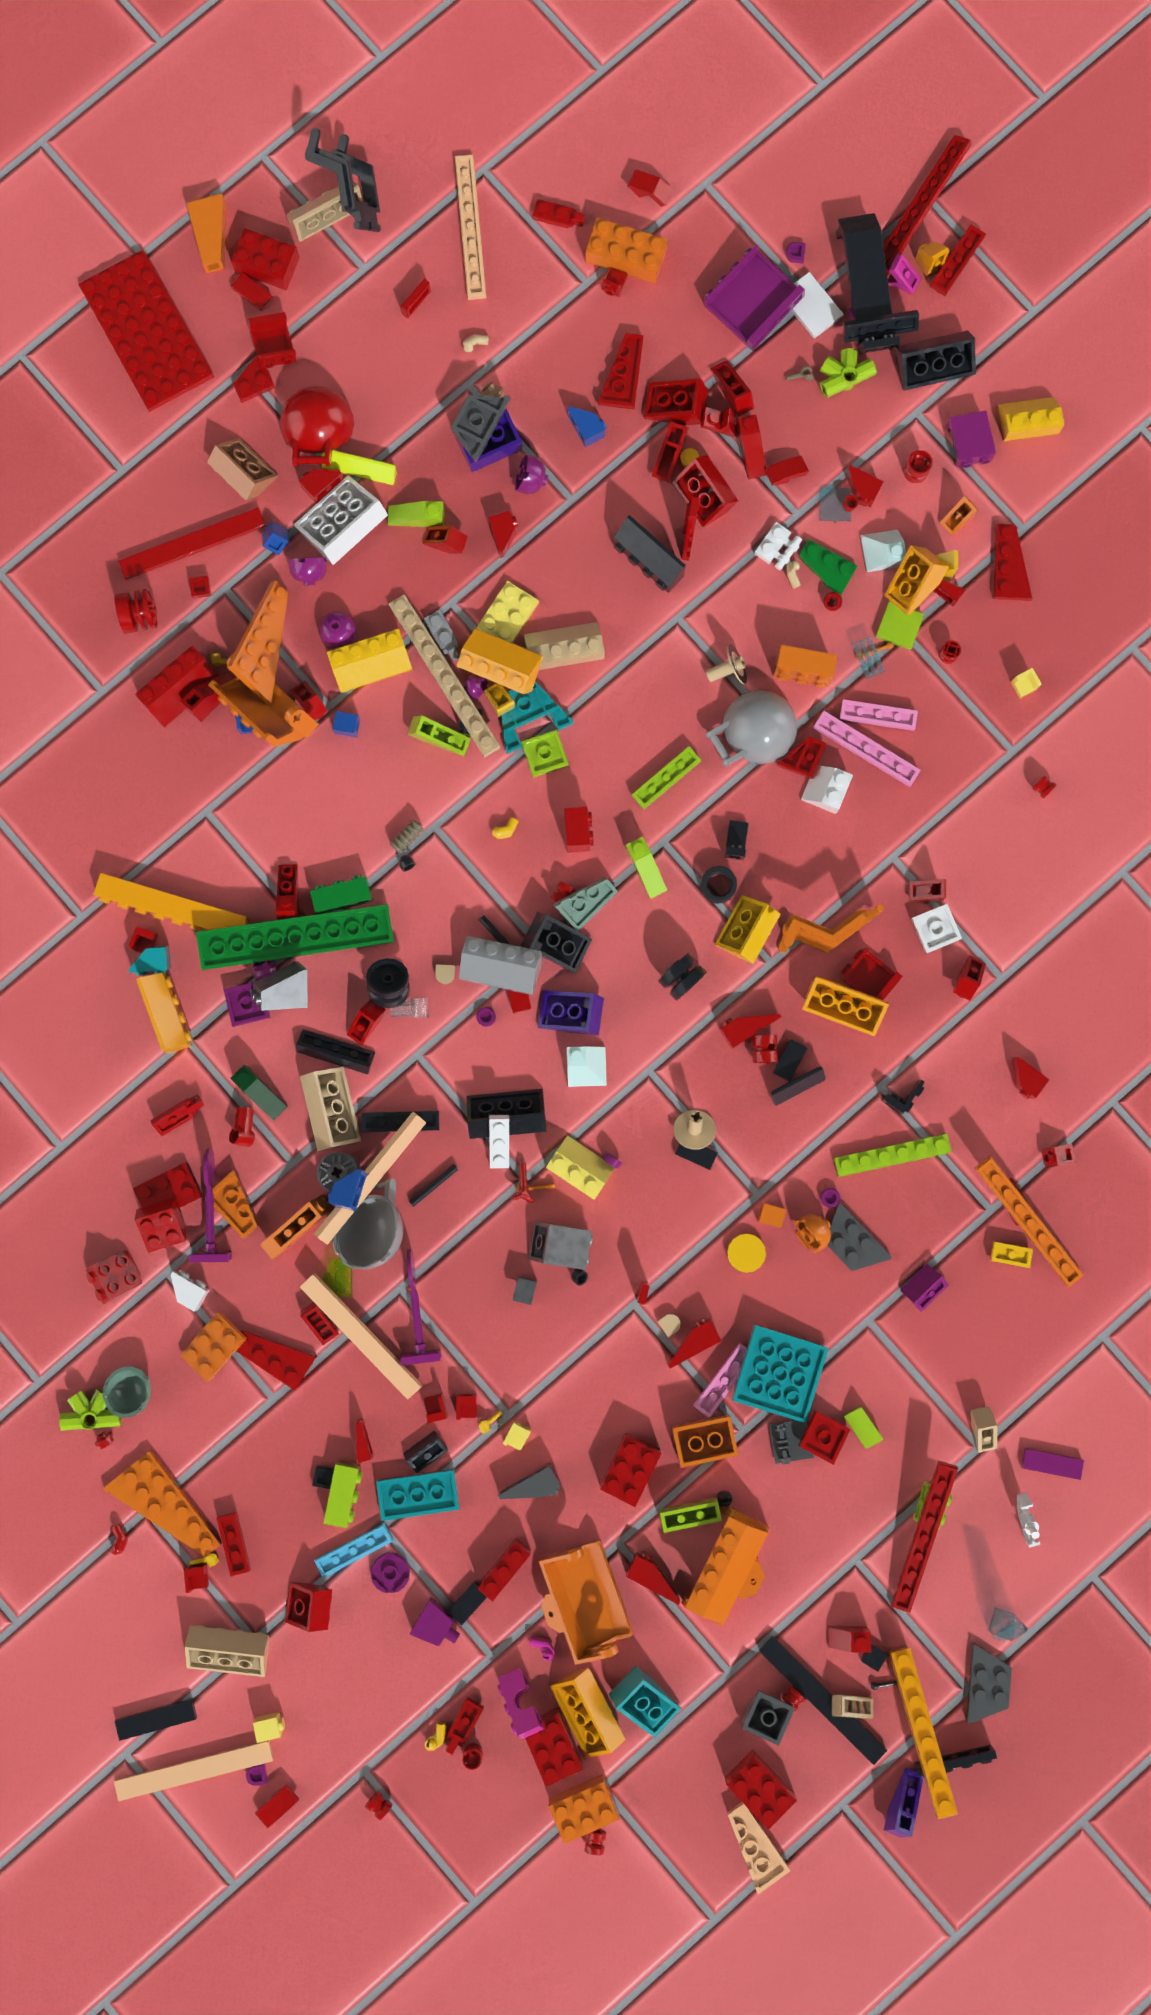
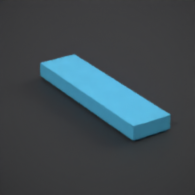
M383 1523L316 1558L314 1562L322 1578L393 1542V1538L386 1524Z

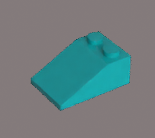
M637 1666L609 1693L615 1708L654 1738L682 1709L648 1674Z

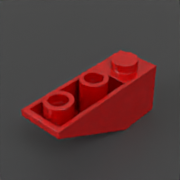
M227 671L194 687L180 702L196 719L202 722L221 703L217 699L219 695L208 684L214 680L221 686L235 679V677Z
M298 864L278 865L275 910L278 920L299 916Z

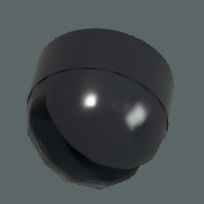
M408 855L402 856L399 860V866L403 872L411 870L416 865L413 858Z
M574 1269L573 1274L571 1273V1279L576 1285L581 1286L587 1281L588 1274L582 1269Z
M722 1490L717 1494L716 1498L720 1506L728 1507L732 1503L730 1492ZM720 1498H730V1501H720Z

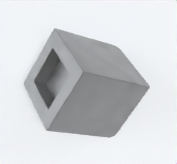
M518 1277L512 1298L513 1301L531 1305L537 1281Z

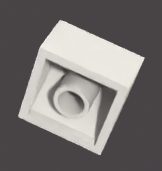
M817 765L812 779H809L801 800L836 814L842 804L853 775L834 767Z

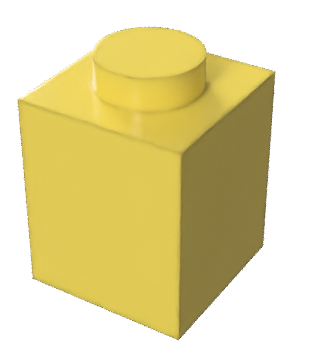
M279 1712L255 1718L253 1727L257 1743L281 1737L283 1730H285V1721L283 1717H280Z

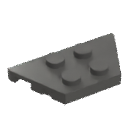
M468 395L451 426V431L475 462L478 461L509 404L510 396L493 397V395H485L480 397L478 395Z
M839 1203L830 1224L831 1239L827 1245L851 1271L890 1260L892 1258L890 1254Z
M972 1643L967 1723L976 1722L1009 1708L1011 1666L983 1650L975 1643Z

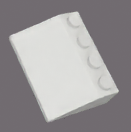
M348 475L294 524V527L324 558L334 565L388 514L377 498Z

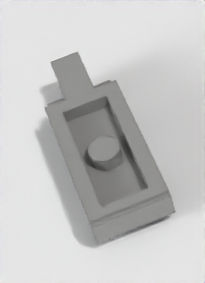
M441 610L425 617L424 621L441 652L444 655L449 653L453 662L458 660L459 654L456 651L459 648L458 641Z

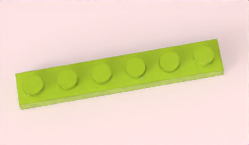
M942 1134L836 1157L834 1162L837 1176L840 1177L947 1154L952 1151L948 1134Z

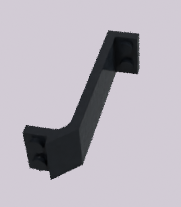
M875 213L838 219L839 227L836 230L837 239L843 238L854 320L892 314L881 227ZM888 334L882 337H869L857 341L858 354L895 349L896 346L900 345V336L895 337L893 334Z

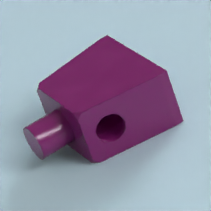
M430 1597L410 1631V1635L436 1646H440L444 1638L455 1643L460 1633L451 1628L455 1619L432 1597Z

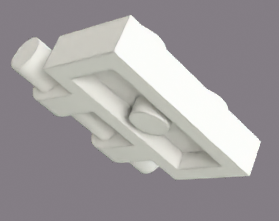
M776 522L754 554L769 565L773 559L777 560L775 568L781 570L784 565L786 566L789 563V558L793 552L799 549L802 539L796 536L793 541L789 540L791 532ZM783 545L787 547L784 554L779 553Z

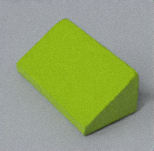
M860 1405L844 1415V1418L865 1449L884 1440Z

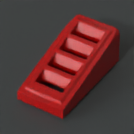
M944 580L933 590L951 606H954L966 591Z
M314 1302L300 1311L301 1318L322 1345H325L339 1335V1332L328 1316ZM313 1311H316V1313H314V1314L311 1315L310 1317L308 1316V1315L311 1314ZM319 1316L321 1317V1319L318 1320L317 1322H315V1323L312 1322L313 1320H315V1319L318 1318ZM323 1323L326 1324V1325H325L324 1327H322L320 1330L317 1329V1328H318L320 1325H322ZM330 1329L331 1332L326 1334L324 1337L321 1335L322 1333Z
M359 1419L356 1422L357 1464L371 1460L374 1456L363 1419Z

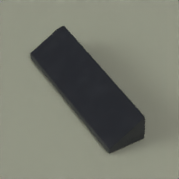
M302 1030L296 1043L297 1053L364 1074H369L375 1056L373 1051L306 1030Z

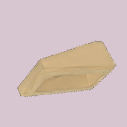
M833 1695L832 1716L873 1719V1698ZM863 1702H865V1714H863Z

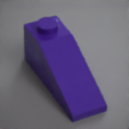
M908 1768L904 1769L887 1810L883 1831L901 1838L912 1837L924 1778L919 1776L917 1772Z

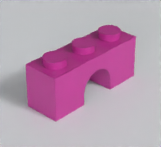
M518 1668L498 1677L500 1684L497 1687L500 1695L505 1698L506 1704H504L507 1715L512 1718L511 1728L514 1735L524 1739L543 1730L544 1726L538 1709L533 1706L525 1710L520 1708L521 1696L531 1691L525 1672Z

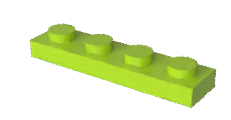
M690 746L687 747L631 796L645 810L701 762V759Z

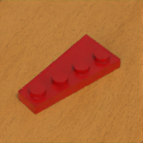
M625 333L609 377L604 385L603 392L598 400V405L635 410L644 335Z
M692 497V503H687L682 535H686L682 560L689 561L700 498Z
M997 524L995 531L993 599L1031 601L1033 598L1017 527L1014 524Z
M243 1330L240 1331L247 1339L236 1352L294 1391L317 1358L316 1356L289 1348Z

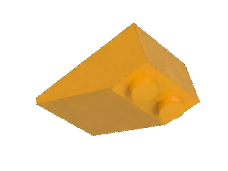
M910 545L884 596L905 614L910 615L941 583L949 566L927 548Z

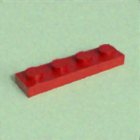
M971 224L932 281L930 288L946 296L984 240L986 233Z

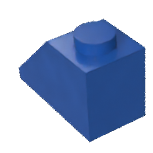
M574 407L567 408L568 418L585 447L605 437L606 425L602 419L599 420L595 413Z
M357 1169L335 1182L333 1188L329 1190L328 1202L333 1206L356 1212L367 1174L363 1170Z

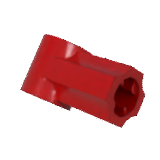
M237 1107L235 1126L229 1133L230 1143L245 1147L253 1145L255 1140V1133L252 1131L253 1108Z

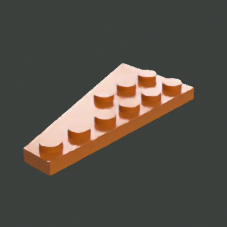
M276 580L270 582L227 666L266 704L272 702L288 592Z
M151 1450L102 1488L204 1557L222 1544Z

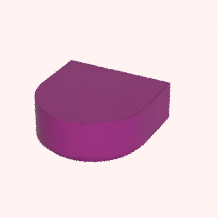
M790 243L786 249V258L792 263L803 264L806 243Z
M265 1763L248 1768L246 1779L249 1784L258 1786L268 1783Z

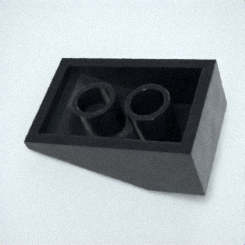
M537 912L521 946L541 951L543 958L576 973L592 939L547 914Z

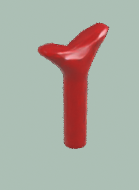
M520 1162V1189L512 1199L518 1200L522 1198L527 1202L534 1203L535 1200L527 1187L526 1162Z

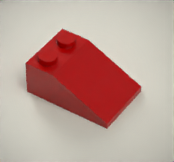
M700 378L650 382L643 418L667 423L671 421L680 425L701 424L702 410L706 407L708 388Z

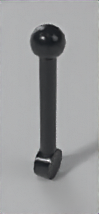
M897 1681L878 1684L873 1682L871 1688L872 1690H877L880 1687L898 1684Z

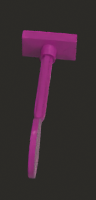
M207 1148L203 1165L204 1182L207 1187L205 1195V1251L189 1254V1263L229 1262L232 1259V1251H216L214 1193L212 1189L215 1176V1158L213 1150Z
M407 1249V1268L411 1287L410 1297L416 1344H414L415 1352L402 1354L401 1365L441 1361V1349L426 1351V1343L423 1340L419 1295L416 1290L414 1256L412 1249Z

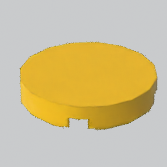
M746 1233L732 1239L727 1249V1256L730 1264L735 1269L748 1273L761 1267L765 1261L766 1250L758 1237Z

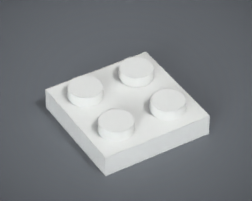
M948 904L911 918L926 954L962 939Z

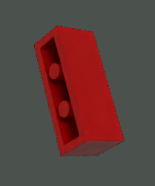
M515 1538L480 1581L477 1589L493 1602L529 1558L531 1550L519 1539Z

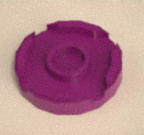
M388 1552L382 1554L375 1560L371 1568L373 1584L384 1593L399 1592L405 1587L410 1577L409 1563L398 1553Z

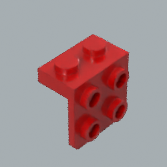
M126 1250L97 1262L86 1270V1277L91 1284L93 1283L96 1289L95 1295L103 1304L142 1284V1279Z

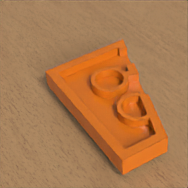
M233 1170L213 1188L214 1208L241 1238L245 1239L259 1225L237 1174Z

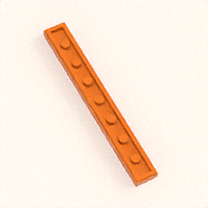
M988 1156L974 1169L1065 1285L1070 1287L1083 1276L1082 1272L993 1158Z

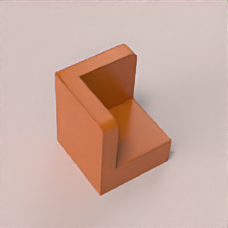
M762 1203L757 1222L781 1228L786 1209Z

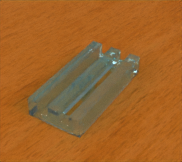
M871 636L852 644L866 680L885 672ZM866 642H868L869 647L879 669L878 671L875 670V667L865 645ZM859 645H861V647H862V650H863V652H864V655H865V657H866V660H867V662H868V664H869V667H870V669H871V672H872L871 674L869 673V670H868V668H867V666H866V663H865L864 658H863V656H862V653H861V651H860Z

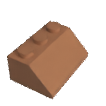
M239 437L215 445L207 461L214 471L223 477L246 501L258 497L278 477Z

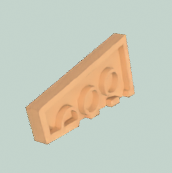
M741 1802L727 1813L757 1894H759L790 1872V1868L752 1812Z

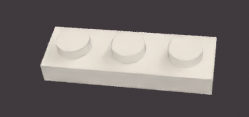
M489 1115L490 1168H509V1115Z

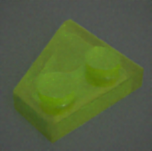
M331 1258L327 1266L328 1269L321 1280L338 1297H353L352 1268L344 1265L341 1258Z

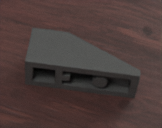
M549 1463L500 1491L498 1497L499 1499L536 1498L547 1495L551 1497L559 1492L561 1483Z

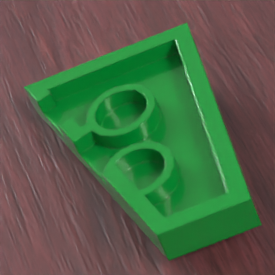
M809 539L798 557L823 581L827 588L840 595L843 594L857 569V565Z

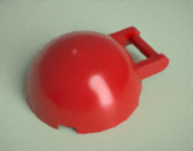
M323 386L306 387L294 393L285 403L281 413L280 427L286 445L288 444L293 449V466H299V464H325L326 466H331L333 449H337L344 442L346 444L351 437L354 428L352 410L346 400L332 389ZM300 452L310 454L325 452V456H300Z

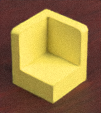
M1031 668L1016 676L1011 681V684L1019 698H1022L1037 690L1041 682L1034 669Z
M514 1420L503 1444H508L521 1450L531 1433V1429Z

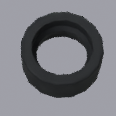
M712 867L702 877L700 884L701 892L710 902L717 904L725 903L736 892V876L727 867ZM715 874L725 875L730 881L729 891L722 896L713 895L708 889V880Z

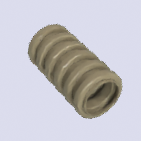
M413 819L410 820V824L406 825V828L402 829L401 833H398V837H394V841H390V845L398 853L402 854V850H406V846L411 845V841H415V837H419V833L424 831Z

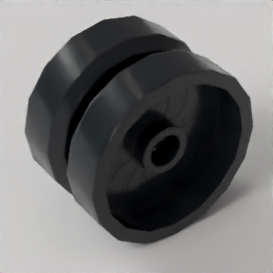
M690 953L677 960L658 980L664 988H668L673 983H676L670 991V995L676 1001L707 973L701 965L689 971L695 963V959Z
M386 958L376 961L369 967L366 981L371 1001L382 1008H394L403 1004L409 997L410 992L409 974L404 964L396 959Z

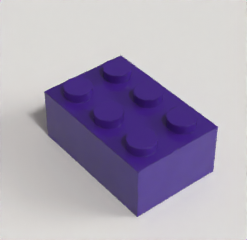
M505 409L477 462L471 458L456 437L471 472L522 450L521 438L507 409Z

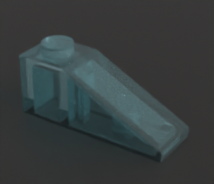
M995 1607L988 1630L994 1639L1004 1642L1005 1639L1013 1641L1027 1632L1028 1627L1014 1613Z

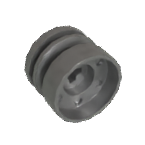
M343 1152L330 1153L323 1157L318 1164L317 1178L321 1186L329 1191L333 1188L335 1182L357 1169L361 1170V1166L351 1154ZM336 1168L342 1169L343 1173L340 1174V1178L334 1176Z

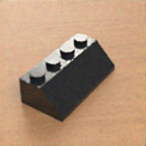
M966 330L896 346V365L903 390L975 375V337Z
M629 515L614 536V548L620 554L624 553L632 565L639 566L642 569V573L647 578L651 577L659 589L662 591L666 590L669 593L684 577L686 565Z
M543 1089L466 1096L467 1124L470 1139L490 1137L489 1115H509V1135L547 1132Z

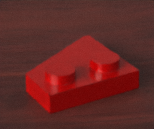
M257 357L251 361L233 383L241 403L275 388L267 368H259Z
M808 736L801 742V745L795 747L788 756L778 762V767L812 779L826 743Z

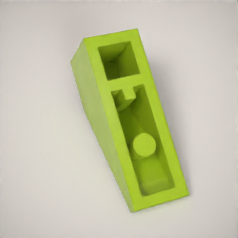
M420 501L389 506L388 526H444V504L440 501Z
M422 715L413 717L407 732L408 735L461 756H465L471 739Z
M644 837L626 844L625 849L649 898L652 899L666 892L667 888Z

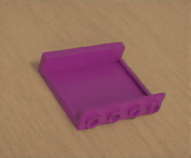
M757 244L753 248H749L745 252L744 258L740 262H736L731 267V272L727 276H722L716 288L709 290L704 297L705 307L752 351L805 296V289L800 284L796 286L765 258L758 251Z

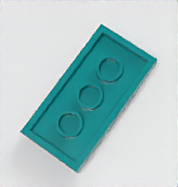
M455 1469L376 1481L381 1521L460 1509Z

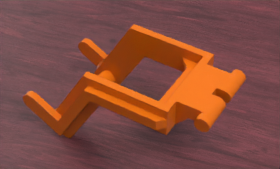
M879 904L871 911L860 908L832 930L793 914L782 927L783 937L778 950L781 953H785L788 947L792 946L795 940H798L829 953L877 917L884 910V906Z

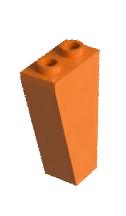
M212 194L207 198L194 199L186 204L202 264L206 274L222 270L225 264L227 209L223 194Z
M322 1194L309 1201L260 1244L272 1260L281 1255L333 1211L334 1207L328 1202V1197Z

